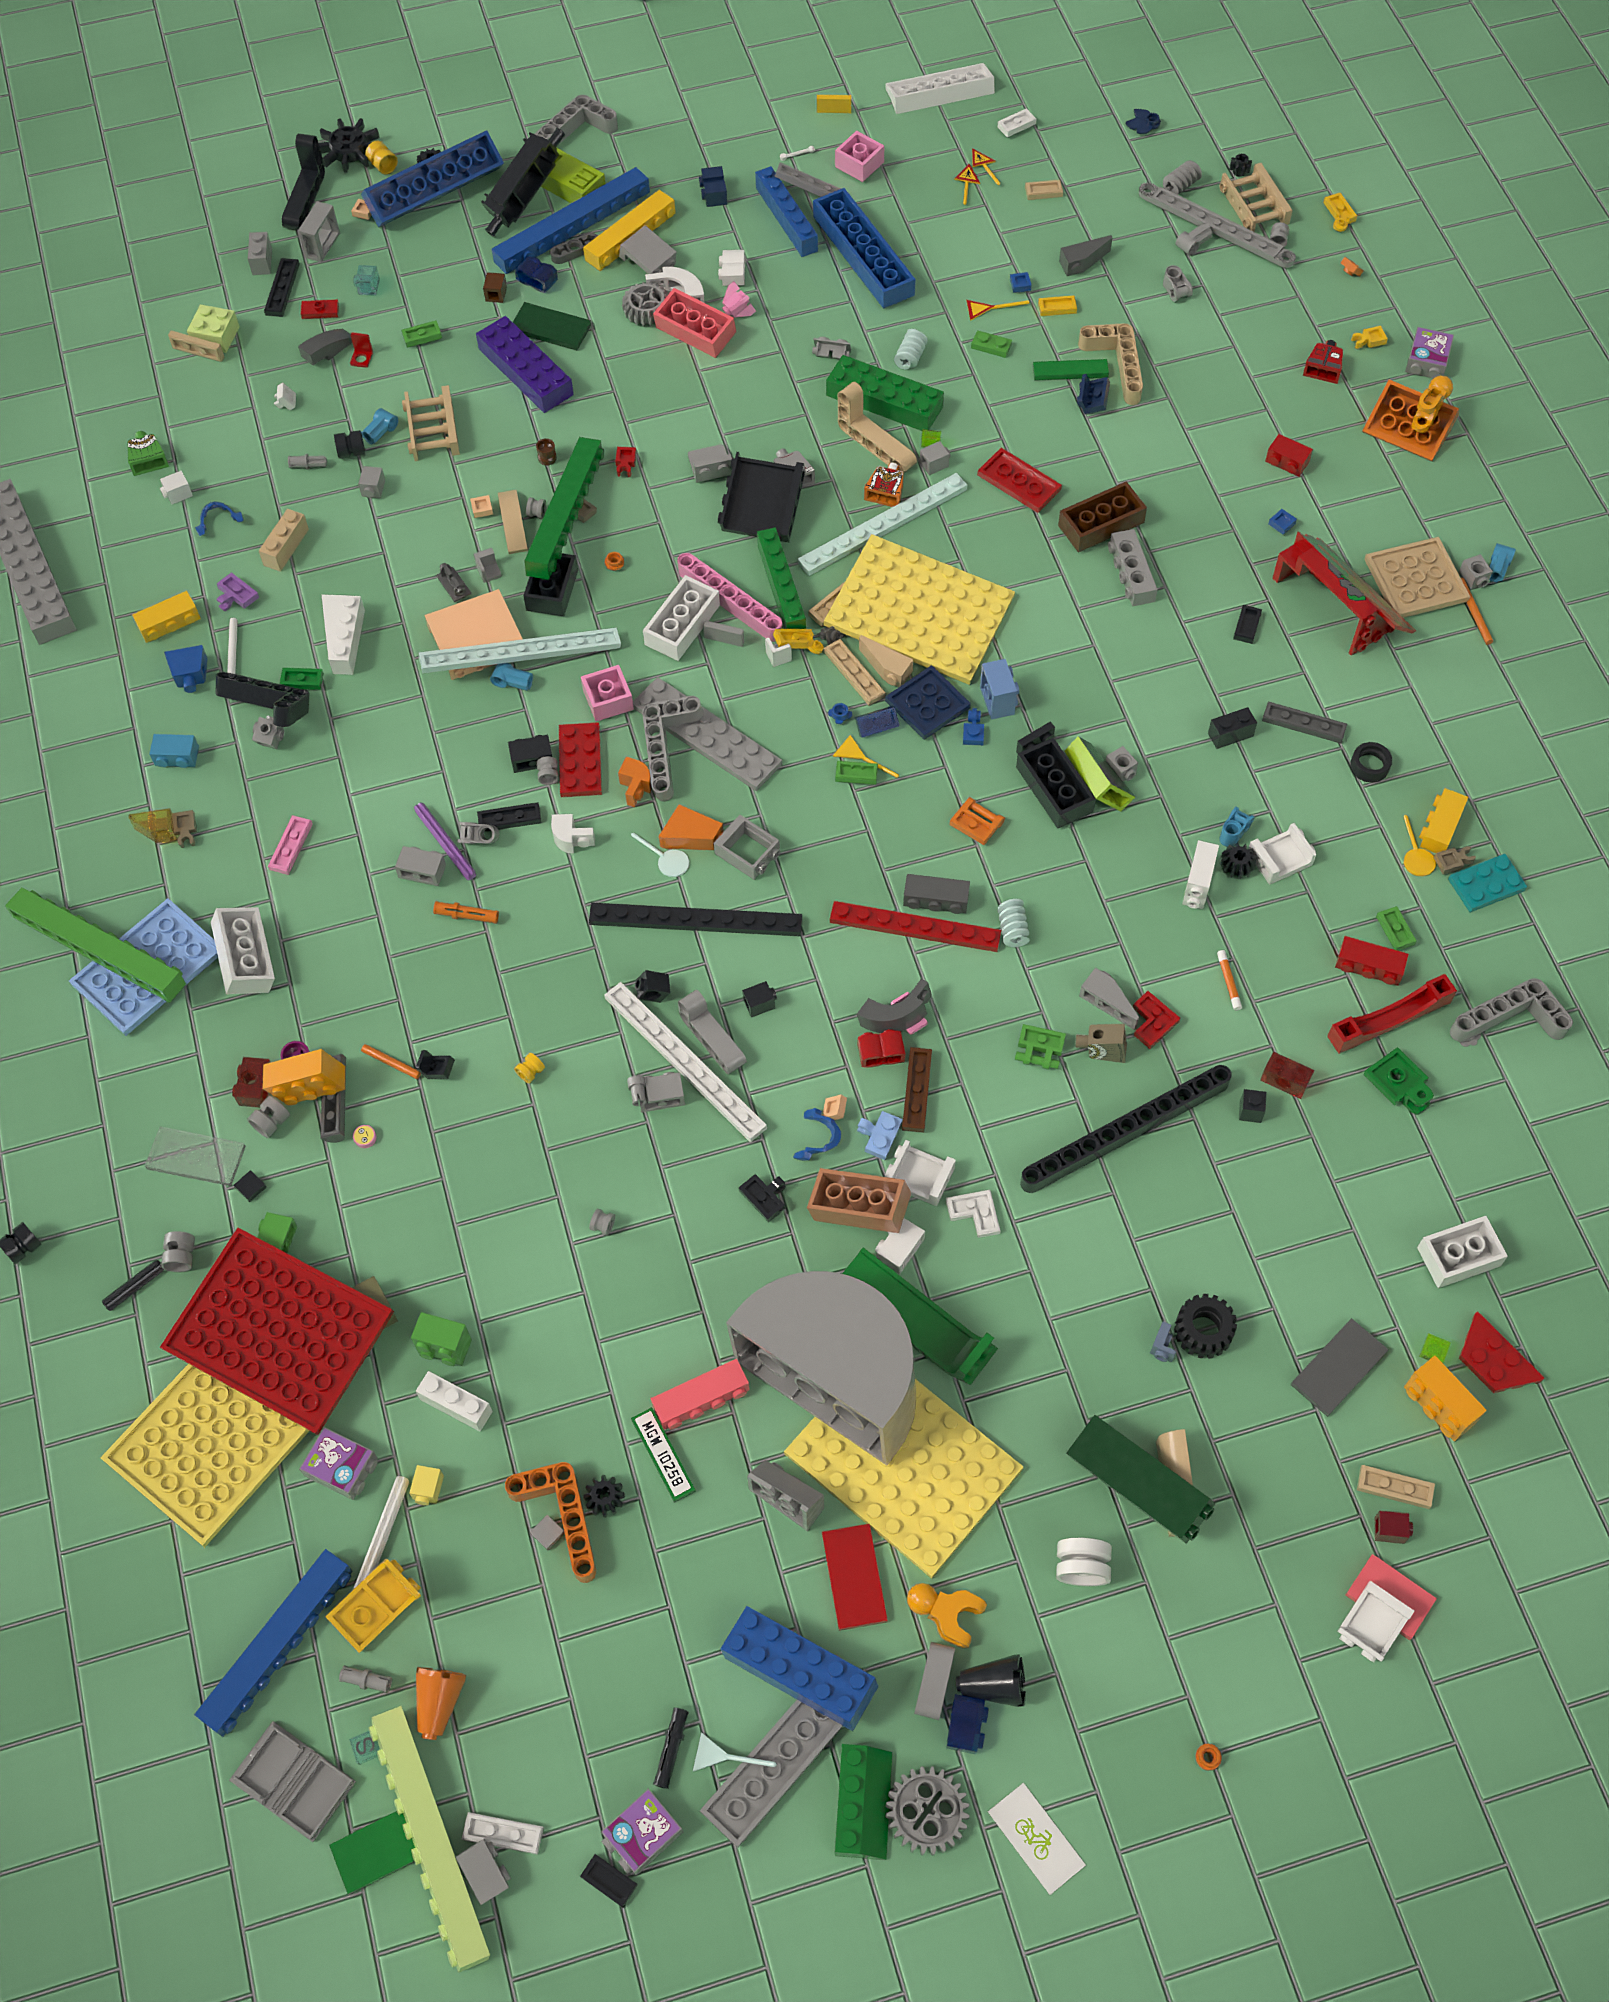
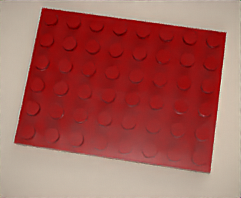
M237 1228L160 1348L301 1427L319 1435L394 1311L250 1233Z

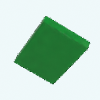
M395 1811L329 1845L348 1895L415 1862L411 1849L415 1848L412 1838L407 1840L403 1830V1824L406 1823L404 1814L398 1815V1812Z

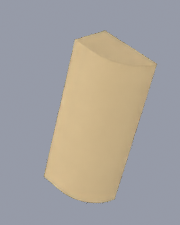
M1185 1429L1170 1431L1160 1435L1156 1441L1158 1460L1193 1485ZM1168 1531L1169 1537H1174V1536H1175V1535H1173L1171 1532Z

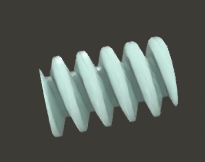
M916 329L907 330L894 358L895 364L900 369L907 370L917 366L928 342L926 335Z
M1021 899L1007 900L998 907L1003 942L1008 947H1020L1030 941L1027 938L1029 935L1028 923L1025 922L1027 917L1024 914L1025 908L1022 907L1024 902Z

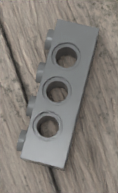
M1131 529L1112 533L1111 541L1108 542V550L1114 556L1115 568L1119 569V578L1121 584L1125 585L1126 598L1130 599L1132 607L1155 602L1157 587L1135 530Z

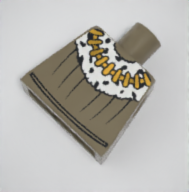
M1125 1024L1090 1025L1088 1035H1076V1048H1088L1091 1059L1125 1063L1127 1051Z

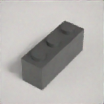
M907 874L903 906L911 909L924 908L931 911H949L954 914L966 913L970 881Z

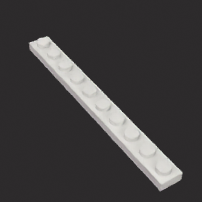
M618 983L604 995L605 999L750 1143L767 1129V1125L637 999L624 984Z

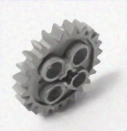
M922 1766L918 1775L911 1769L910 1778L902 1774L900 1778L903 1784L895 1782L893 1786L897 1792L890 1791L888 1794L894 1800L886 1803V1807L892 1809L891 1812L886 1814V1818L893 1819L888 1828H896L898 1830L894 1835L895 1839L900 1836L904 1838L901 1844L902 1847L908 1842L911 1844L910 1852H913L916 1847H920V1853L924 1855L926 1848H929L933 1856L935 1855L936 1847H938L944 1853L946 1851L945 1843L950 1847H954L955 1843L952 1837L960 1840L962 1835L958 1829L966 1830L967 1825L961 1822L962 1820L969 1819L970 1816L963 1812V1810L969 1807V1804L962 1803L961 1801L966 1796V1793L958 1794L957 1790L961 1784L958 1783L954 1786L951 1784L953 1775L947 1779L943 1778V1769L938 1775H935L934 1767H931L929 1773H926ZM920 1786L929 1787L931 1790L929 1798L920 1796L918 1792ZM937 1792H941L942 1796L932 1808V1814H928L919 1828L914 1830L913 1825L922 1815L924 1808L928 1807ZM942 1802L948 1803L952 1808V1813L949 1815L942 1814L939 1810V1804ZM912 1807L916 1812V1817L914 1819H907L903 1815V1808ZM925 1824H933L936 1827L937 1834L935 1836L926 1835L923 1830Z

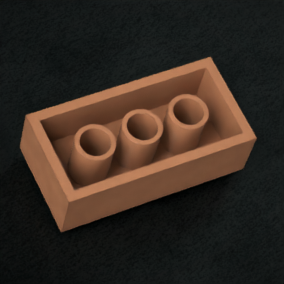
M820 1168L807 1209L814 1221L899 1233L910 1200L911 1191L903 1179Z

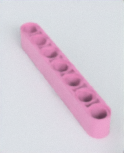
M690 553L679 555L677 560L678 571L682 578L686 575L718 590L721 607L764 638H770L771 642H775L774 630L782 629L780 617Z

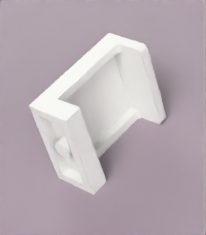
M1295 823L1291 824L1288 831L1262 843L1259 839H1255L1249 845V849L1253 848V854L1257 855L1256 866L1269 885L1312 866L1316 857L1315 848L1307 842L1303 831L1300 828L1298 829Z
M905 1140L903 1146H898L894 1156L897 1159L894 1165L890 1164L888 1166L885 1176L905 1180L911 1191V1196L937 1206L954 1172L956 1160L947 1156L944 1161L911 1147L910 1141Z
M1369 1581L1337 1630V1632L1342 1634L1339 1639L1350 1647L1356 1644L1362 1648L1361 1654L1373 1663L1376 1659L1382 1662L1405 1623L1414 1613V1610L1372 1581Z

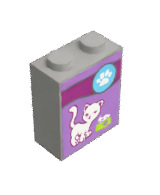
M1417 327L1405 372L1429 378L1443 376L1454 335Z
M324 1427L299 1470L305 1477L354 1500L355 1496L363 1491L364 1481L368 1474L375 1470L377 1456L374 1451Z
M648 1788L601 1831L605 1837L601 1842L610 1853L616 1851L621 1859L618 1863L627 1874L632 1871L637 1876L683 1833V1830Z

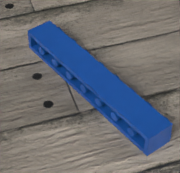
M325 1549L194 1715L223 1737L226 1733H230L236 1726V1720L240 1714L246 1712L252 1706L253 1698L259 1690L262 1691L267 1687L270 1682L269 1677L275 1670H279L287 1660L286 1656L291 1649L297 1648L302 1642V1635L308 1628H312L317 1623L320 1612L324 1607L327 1608L332 1604L338 1589L344 1587L349 1582L350 1574L353 1572L351 1568Z

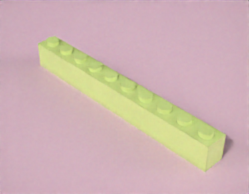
M402 1706L372 1717V1726L369 1727V1732L373 1742L378 1741L380 1750L377 1751L380 1764L381 1766L386 1765L389 1772L385 1777L389 1789H394L397 1795L394 1803L398 1815L404 1814L406 1823L403 1824V1830L407 1840L411 1838L413 1840L415 1848L411 1849L412 1856L416 1865L421 1864L423 1874L420 1875L423 1887L425 1890H430L433 1898L429 1900L434 1916L438 1914L441 1925L438 1926L442 1941H448L450 1951L447 1952L450 1965L452 1968L456 1966L458 1973L489 1960L490 1953Z

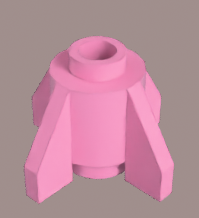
M735 281L727 287L722 302L724 305L722 310L733 318L751 316L756 310L751 303L747 306L750 302L748 295H745L742 290L736 292L740 288Z

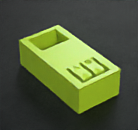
M557 148L559 156L554 162L556 166L541 187L565 201L573 203L605 185V174Z

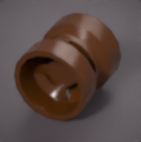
M548 438L539 440L536 443L539 462L545 466L554 464L557 460L554 442Z

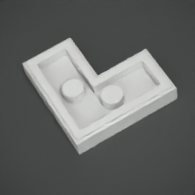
M990 1190L946 1198L950 1221L973 1217L978 1238L1000 1234L1001 1231Z

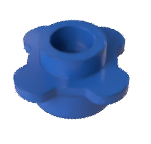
M837 703L828 711V715L835 719L836 724H842L844 720L852 717V712L848 711L847 705Z

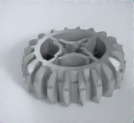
M643 282L642 285L636 284L635 287H630L629 291H625V296L622 299V309L626 318L630 322H635L636 325L642 324L644 327L645 324H649L651 327V324L655 323L653 313L668 296V290H665L663 286L659 287L658 283L652 285L651 282L649 284H644Z

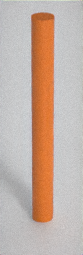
M1461 578L1470 595V599L1466 603L1486 645L1493 643V638L1465 579Z

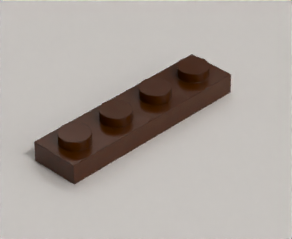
M910 1047L902 1131L924 1133L932 1049Z

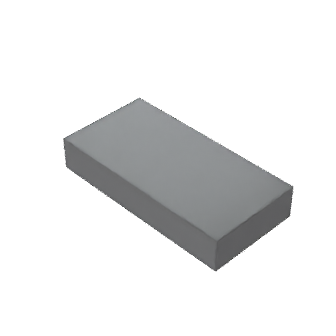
M705 621L703 626L704 638L740 647L743 646L744 629Z

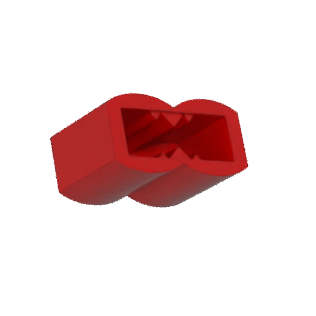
M888 1029L881 1034L866 1032L858 1037L857 1046L861 1067L869 1068L883 1064L892 1065L905 1062L906 1054L901 1031Z

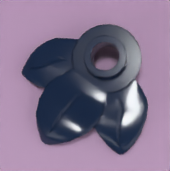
M1134 109L1135 118L1125 123L1130 129L1136 130L1137 134H1146L1152 129L1158 128L1161 120L1157 113H1150L1145 109Z

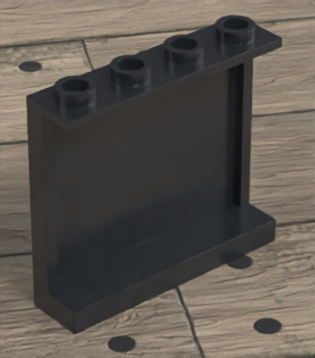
M736 451L735 458H732L730 464L732 473L731 476L727 477L726 481L727 494H724L722 498L723 511L719 512L718 524H720L721 530L757 537V531L776 527L780 541L789 543L806 472L804 463L796 462V466L744 458L740 457V453Z

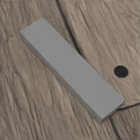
M779 163L774 176L820 197L841 189L783 163Z

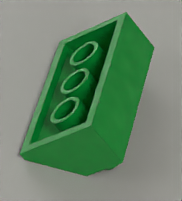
M842 1744L835 1856L876 1860L887 1859L889 1819L886 1818V1814L889 1813V1808L886 1807V1803L890 1802L888 1794L891 1788L892 1752L865 1745Z

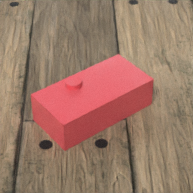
M676 288L672 289L653 313L656 328L714 358L719 355L736 333L733 317Z

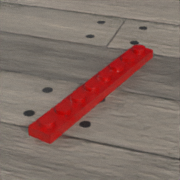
M834 901L830 915V923L992 952H998L1001 930L838 901Z

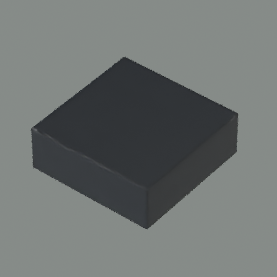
M251 1170L233 1185L249 1202L266 1188V1185Z

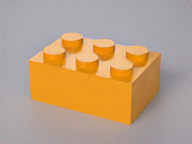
M322 1049L263 1065V1089L286 1105H296L301 1101L315 1100L317 1097L324 1095H334L336 1092L345 1090V1065Z
M1433 1356L1417 1369L1404 1386L1407 1395L1413 1401H1417L1423 1407L1426 1416L1432 1420L1434 1419L1440 1426L1442 1433L1454 1442L1471 1429L1487 1411L1436 1356Z

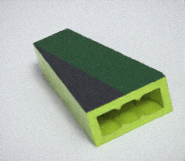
M1078 736L1064 750L1097 800L1121 812L1135 798L1130 789L1090 742Z

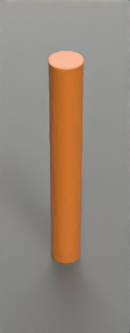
M364 1044L361 1052L415 1079H419L421 1073L415 1068L367 1044Z

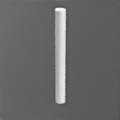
M230 618L227 672L236 674L238 624L236 618Z

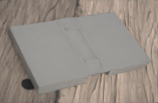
M274 1721L271 1722L229 1780L312 1842L317 1838L356 1783L354 1779Z

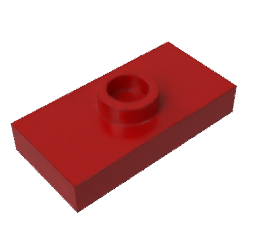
M338 299L301 302L302 319L338 317Z

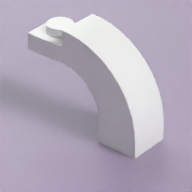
M662 267V273L645 274L646 284H649V282L652 285L658 283L659 287L663 286L668 291L676 288L704 303V292L701 282L687 270L677 267Z

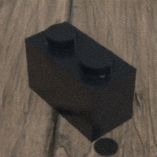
M1249 707L1211 719L1208 735L1216 749L1254 737L1257 721Z
M548 734L508 742L514 773L537 769L538 759L547 756L553 757Z

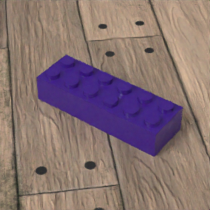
M504 316L476 333L479 350L543 413H546L574 395L572 379L508 317Z

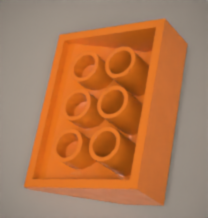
M1388 380L1362 432L1433 461L1459 416V408L1443 402L1428 431L1425 433L1417 432L1411 425L1418 410L1419 399L1423 393ZM1420 418L1418 423L1424 425L1427 421L1424 418Z

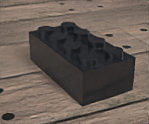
M1054 737L1018 753L1017 770L1057 829L1094 812L1096 798Z

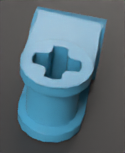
M1236 806L1223 825L1219 838L1221 844L1228 847L1229 845L1234 846L1239 842L1252 825L1255 816H1249L1241 812Z

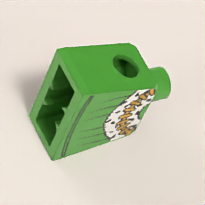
M138 431L135 434V438L127 442L128 463L134 476L169 467L165 454L154 434L147 435L144 431Z

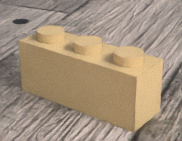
M290 509L285 511L259 549L264 566L281 572L309 530L304 514Z

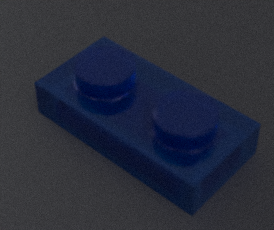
M895 706L855 717L861 738L900 726Z

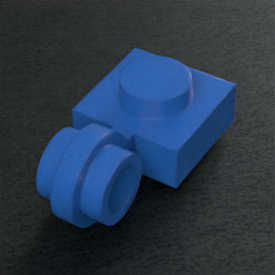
M977 708L968 710V722H972V724L964 723L963 745L983 746L984 724H976L980 723L981 711L977 710Z

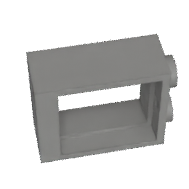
M317 201L299 228L298 233L305 258L322 262L340 234L333 205Z
M739 815L714 842V851L717 856L754 880L759 874L762 875L765 872L767 865L772 860L777 859L780 854V842L771 834ZM743 834H746L767 848L754 865L729 850Z

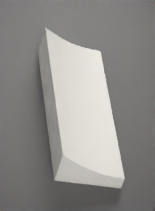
M984 63L885 84L896 114L994 94V76Z

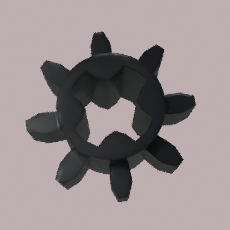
M1238 154L1235 158H1231L1229 170H1233L1235 176L1242 177L1246 173H1250L1252 160H1249L1246 154Z

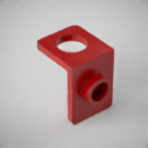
M352 332L351 339L354 353L350 365L367 368L373 355L370 337L368 334ZM359 356H365L366 360L363 362H357L356 358Z

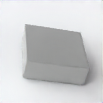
M546 1515L530 1534L548 1551L565 1532Z

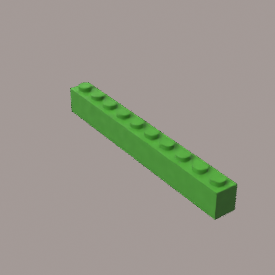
M21 887L5 905L12 917L169 1003L186 985L182 977L183 973L177 967L167 966L163 960L158 957L152 958L143 949L137 950L130 942L119 940L112 932H104L95 923L89 924L80 915H72L67 908L63 906L59 908L52 900L41 898L33 890L28 891Z

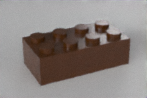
M1126 481L1060 510L1058 526L1079 553L1110 539L1112 533L1130 530L1145 523L1147 507Z

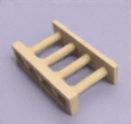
M1262 163L1255 164L1252 175L1233 181L1229 179L1226 173L1222 174L1219 184L1220 191L1224 193L1242 221L1243 227L1254 232L1256 224L1275 218L1279 219L1282 223L1290 224L1292 209ZM1252 182L1257 185V188L1240 193L1235 188ZM1260 194L1265 198V200L1248 205L1243 200ZM1267 206L1273 210V212L1256 217L1251 213L1253 210Z
M449 385L441 386L442 394L434 398L410 401L408 391L404 392L405 400H402L404 412L407 411L411 442L408 443L409 454H413L415 461H419L417 451L442 447L451 448L452 456L460 455ZM439 404L444 406L441 411L412 415L413 408ZM442 418L446 420V423H443V425L414 429L415 422ZM438 433H445L449 436L442 440L416 443V437Z

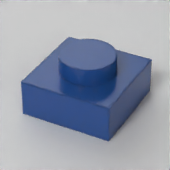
M1028 272L1010 274L1013 293L1031 291L1032 285Z
M1281 509L1269 519L1268 525L1284 535L1296 524L1297 519L1284 509Z

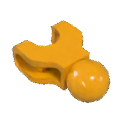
M1440 375L1433 378L1429 383V388L1425 389L1420 397L1417 406L1418 410L1411 425L1415 431L1421 433L1428 431L1444 399L1451 395L1453 383L1447 376ZM1420 418H1424L1427 423L1420 425L1418 421Z
M925 1583L914 1585L907 1595V1603L910 1609L919 1615L929 1614L928 1619L935 1622L938 1633L943 1640L960 1648H969L971 1636L959 1627L957 1616L958 1613L963 1611L972 1612L976 1615L983 1613L987 1607L983 1599L966 1590L956 1591L953 1594H945L940 1591L937 1594L932 1586Z

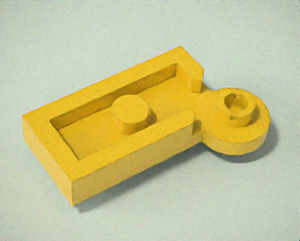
M1341 192L1324 197L1323 203L1335 219L1333 228L1336 231H1345L1348 224L1356 222L1357 215Z
M811 629L774 630L773 636L778 647L790 644L792 649H809L814 654H820L824 649L823 644L819 640H813L814 634Z

